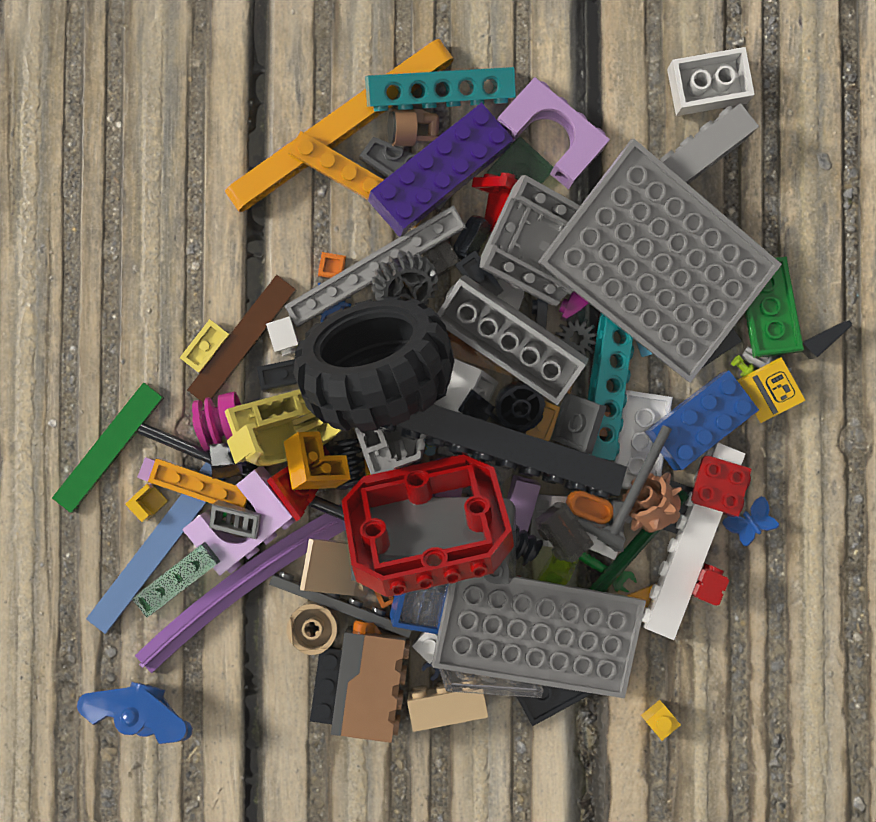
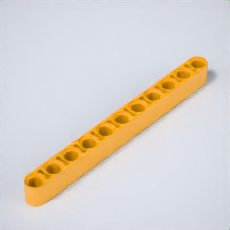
M436 39L387 74L443 71L452 64L454 58L441 40ZM414 84L411 88V93L418 89L420 85ZM393 85L387 88L388 98L394 100L398 95V90ZM365 89L304 133L333 149L385 111H374V106L367 107ZM296 138L226 188V195L239 212L249 209L308 167L305 163L288 154Z

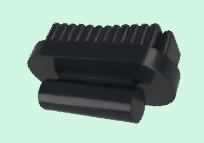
M473 215L467 220L465 224L466 229L461 231L453 246L454 254L458 259L462 260L474 251L479 254L481 246L492 230L490 228L492 225L483 217Z

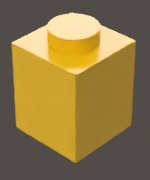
M660 700L641 715L661 741L681 726Z

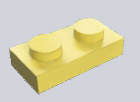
M209 319L181 355L180 359L200 373L230 334Z

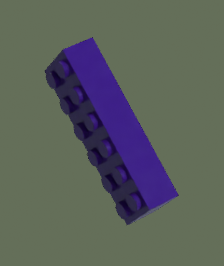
M481 102L370 191L368 202L394 232L401 237L504 154L514 139Z

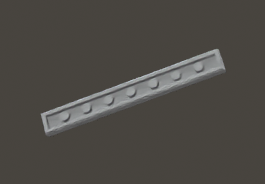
M453 205L286 304L285 308L296 327H300L373 284L372 277L376 276L375 269H381V262L387 263L389 256L396 258L398 252L405 256L408 251L412 255L417 252L422 255L466 229V226Z

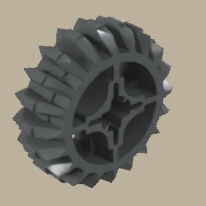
M408 251L405 256L398 252L396 258L389 256L387 263L381 262V269H375L376 276L372 277V291L376 301L383 300L385 297H401L403 301L415 299L429 305L428 298H435L434 291L438 290L436 269L426 256L422 257L418 252L412 255Z

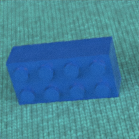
M728 370L719 373L644 432L654 443L662 425L671 428L672 430L660 453L674 471L683 470L759 411V409Z

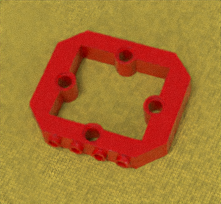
M464 454L363 476L341 500L351 565L356 582L385 597L398 596L407 592L425 590L434 586L448 583L453 584L461 580L475 577L480 578L493 574L514 547L512 529L494 467ZM471 486L473 496L467 499L464 504L467 526L474 532H483L485 540L447 549L432 547L420 555L380 563L379 555L389 549L390 540L385 522L378 518H372V507L404 500L421 505L430 501L433 494Z

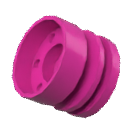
M235 391L218 395V407L215 406L211 398H205L204 404L201 400L193 401V426L204 451H209V445L213 443L222 444L223 436L227 440L233 436L225 411L228 408L241 405L239 396Z

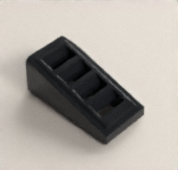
M850 320L841 322L803 341V353L808 359L817 358L852 326V322Z

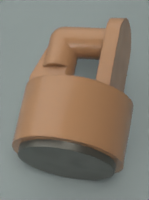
M393 108L389 112L387 124L389 143L392 146H414L416 141H434L439 137V116L436 113H429L421 109L399 110ZM417 124H428V135H417Z

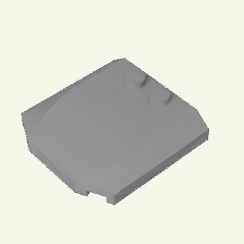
M522 175L512 187L481 255L480 268L551 305L557 306L560 303L559 301L567 294H571L573 290L539 264L538 261L580 205L534 179Z

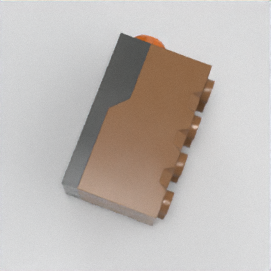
M356 620L353 626L347 627L344 633L331 735L392 743L393 735L398 736L401 715H397L396 710H401L404 690H399L400 684L405 685L407 665L402 664L403 659L408 660L410 641L406 640L405 636L392 631L379 630L374 622L371 623L363 620Z

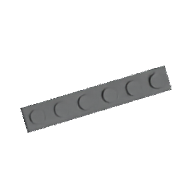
M280 571V574L275 573L272 575L269 583L271 586L363 621L374 622L376 626L409 638L412 630L392 627L391 618L386 615L387 611L375 606L369 609L363 606L364 602L351 597L348 601L340 598V594L300 590L301 582L293 580L294 575L284 571Z

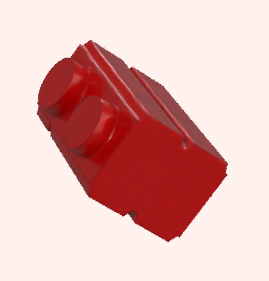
M704 563L692 596L715 606L720 605L724 595L722 591L726 590L729 579L723 576L724 570Z

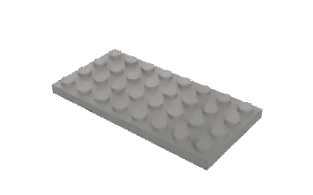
M484 576L461 580L448 585L431 665L433 668L625 698L646 601L640 598L515 576L510 584H493L488 582Z

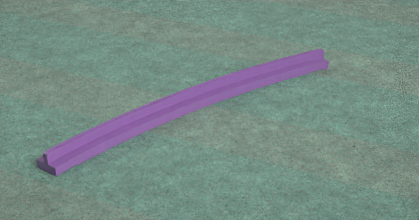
M325 513L254 557L194 602L135 655L141 662L139 665L142 668L146 667L153 673L183 644L220 613L270 576L306 554L309 539L329 540L346 530L345 521Z

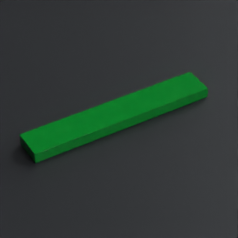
M143 382L52 499L68 512L74 513L135 436L141 424L146 422L164 397Z

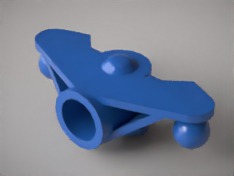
M131 681L130 687L83 694L77 702L79 713L91 724L95 725L108 716L113 717L115 727L124 735L137 734L143 737L155 735L159 744L185 741L193 733L191 724L179 717L164 698L165 690Z

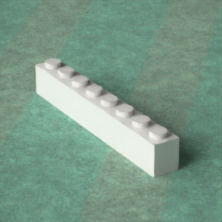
M716 443L703 454V457L711 456L741 465L745 453L721 443ZM698 471L695 474L694 482L696 481ZM689 492V498L685 501V505L688 508L685 515H680L677 521L676 528L679 529L678 533L668 544L667 551L669 555L667 560L663 561L659 567V581L651 588L649 594L651 601L648 608H644L641 627L672 640L676 637L723 512L692 503V492Z

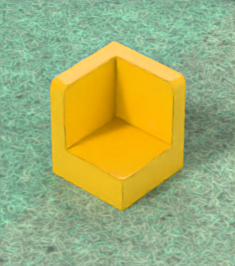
M148 483L125 505L141 522H145L168 503V499L154 484Z

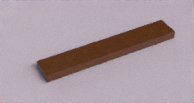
M276 274L187 391L203 403L205 398L213 399L266 331V324L273 322L297 290Z

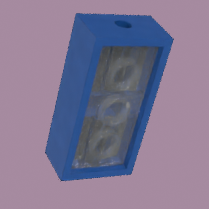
M449 583L425 590L407 592L398 596L394 595L390 611L392 627L438 634Z

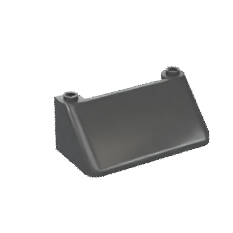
M432 497L430 501L421 505L413 504L408 499L372 507V518H378L385 522L390 540L389 549L379 555L380 563L420 555L432 547L447 549L485 540L483 532H474L467 526L464 504L470 497ZM503 498L512 529L514 547L493 574L484 576L488 582L493 584H510L516 576V508L514 503L507 498ZM351 566V581H356L355 575H354V572H353V569H352V566Z

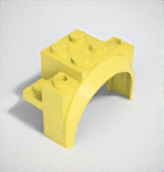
M300 389L228 408L225 411L233 434L227 440L235 464L244 461L257 466L280 464L287 461L284 441L297 432H320L322 444L325 445L342 431L319 420L306 407Z

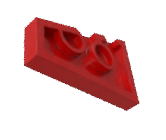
M323 445L324 456H332ZM288 466L267 480L296 522L301 519L305 509L312 502L318 489L292 490Z

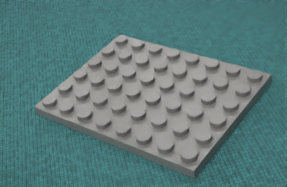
M631 139L538 261L539 264L690 383L782 265L635 139Z

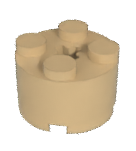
M309 601L302 604L293 612L287 623V636L290 643L300 652L307 655H316L324 652L333 644L339 633L338 616L334 609L319 603ZM312 622H314L315 626H319L316 633H313L312 629H308Z

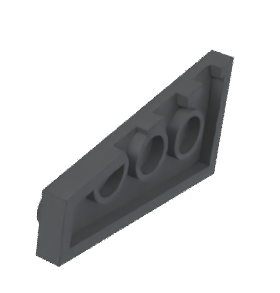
M373 137L359 155V159L387 178L417 153L412 154L404 151L402 147L392 146L389 142ZM450 198L437 207L435 211L440 213Z

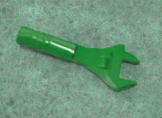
M581 549L575 554V558L600 573H603L608 568L604 563ZM623 571L612 585L616 592L619 590L630 592L623 587V584L628 578L637 583L633 572Z

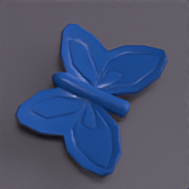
M761 496L754 501L750 508L751 516L747 511L743 513L746 519L741 516H728L722 521L727 530L739 534V539L743 546L750 545L755 539V534L760 535L761 530L769 531L779 527V523L769 516V503L765 497Z

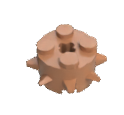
M652 473L649 474L629 514L632 518V531L642 527L645 531L652 533L676 523L680 518L681 500L678 493L682 488H672L669 485L670 473H665L661 477L654 476ZM630 489L625 492L626 495L623 493L622 501H625Z

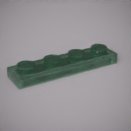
M204 542L133 597L132 600L145 617L148 618L218 564L220 560L208 544Z

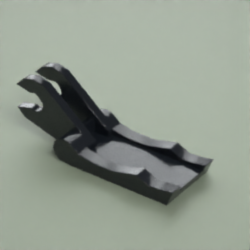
M471 389L458 411L483 421H487L490 416L500 423L499 418L492 413L495 406Z

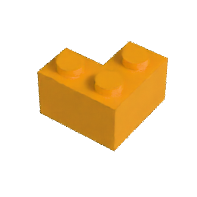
M297 432L284 441L292 490L337 488L351 479L346 455L324 456L320 432Z

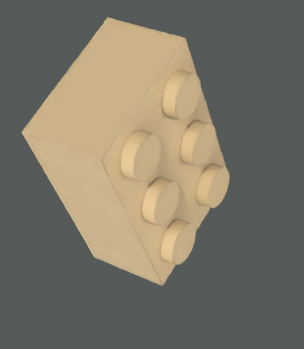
M475 676L463 677L461 682L451 683V680L441 681L437 683V687L427 688V685L413 687V691L408 692L407 703L413 732L488 718L481 678L476 679Z

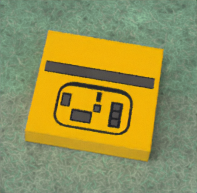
M782 357L737 380L759 409L755 415L760 423L806 401Z

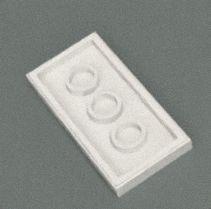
M625 390L627 403L622 410L621 418H623L624 423L618 437L620 451L615 461H613L614 463L627 466L622 484L623 489H630L632 487L630 482L637 477L653 445V442L644 431L671 411L673 397ZM661 453L650 472L654 476L661 477L664 457Z

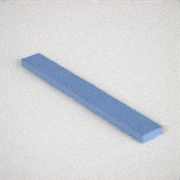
M205 463L199 473L212 477L211 464ZM181 494L86 620L104 634L108 633L184 534L182 529L197 517L207 502Z

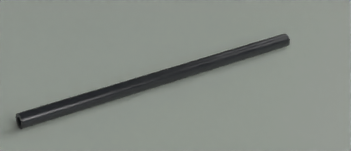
M142 423L139 427L138 434L210 464V451H204L200 446L148 424ZM242 466V476L239 477L245 478L254 469ZM315 496L308 505L345 521L343 508L340 505Z

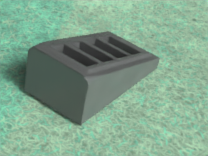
M218 500L212 504L209 528L257 539L261 514L229 502ZM224 512L227 513L226 521L223 520ZM232 514L235 515L234 524L231 523ZM240 517H244L243 527L239 526ZM249 519H253L252 530L248 529Z

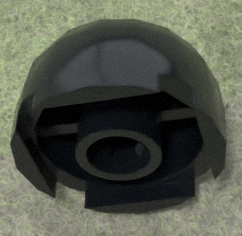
M523 381L511 382L499 391L495 399V411L500 423L506 428L526 432L535 428L543 419L546 403L542 394Z

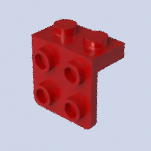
M501 173L500 176L484 174L483 177L473 178L472 188L489 194L484 219L492 225L490 233H492L512 187L518 181L515 179L514 174Z
M704 456L698 470L691 502L723 512V515L739 517L744 507L745 492L751 482L750 474L752 469L715 457Z

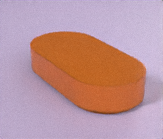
M573 491L566 499V508L574 516L597 524H606L613 517V505L601 497L584 491Z

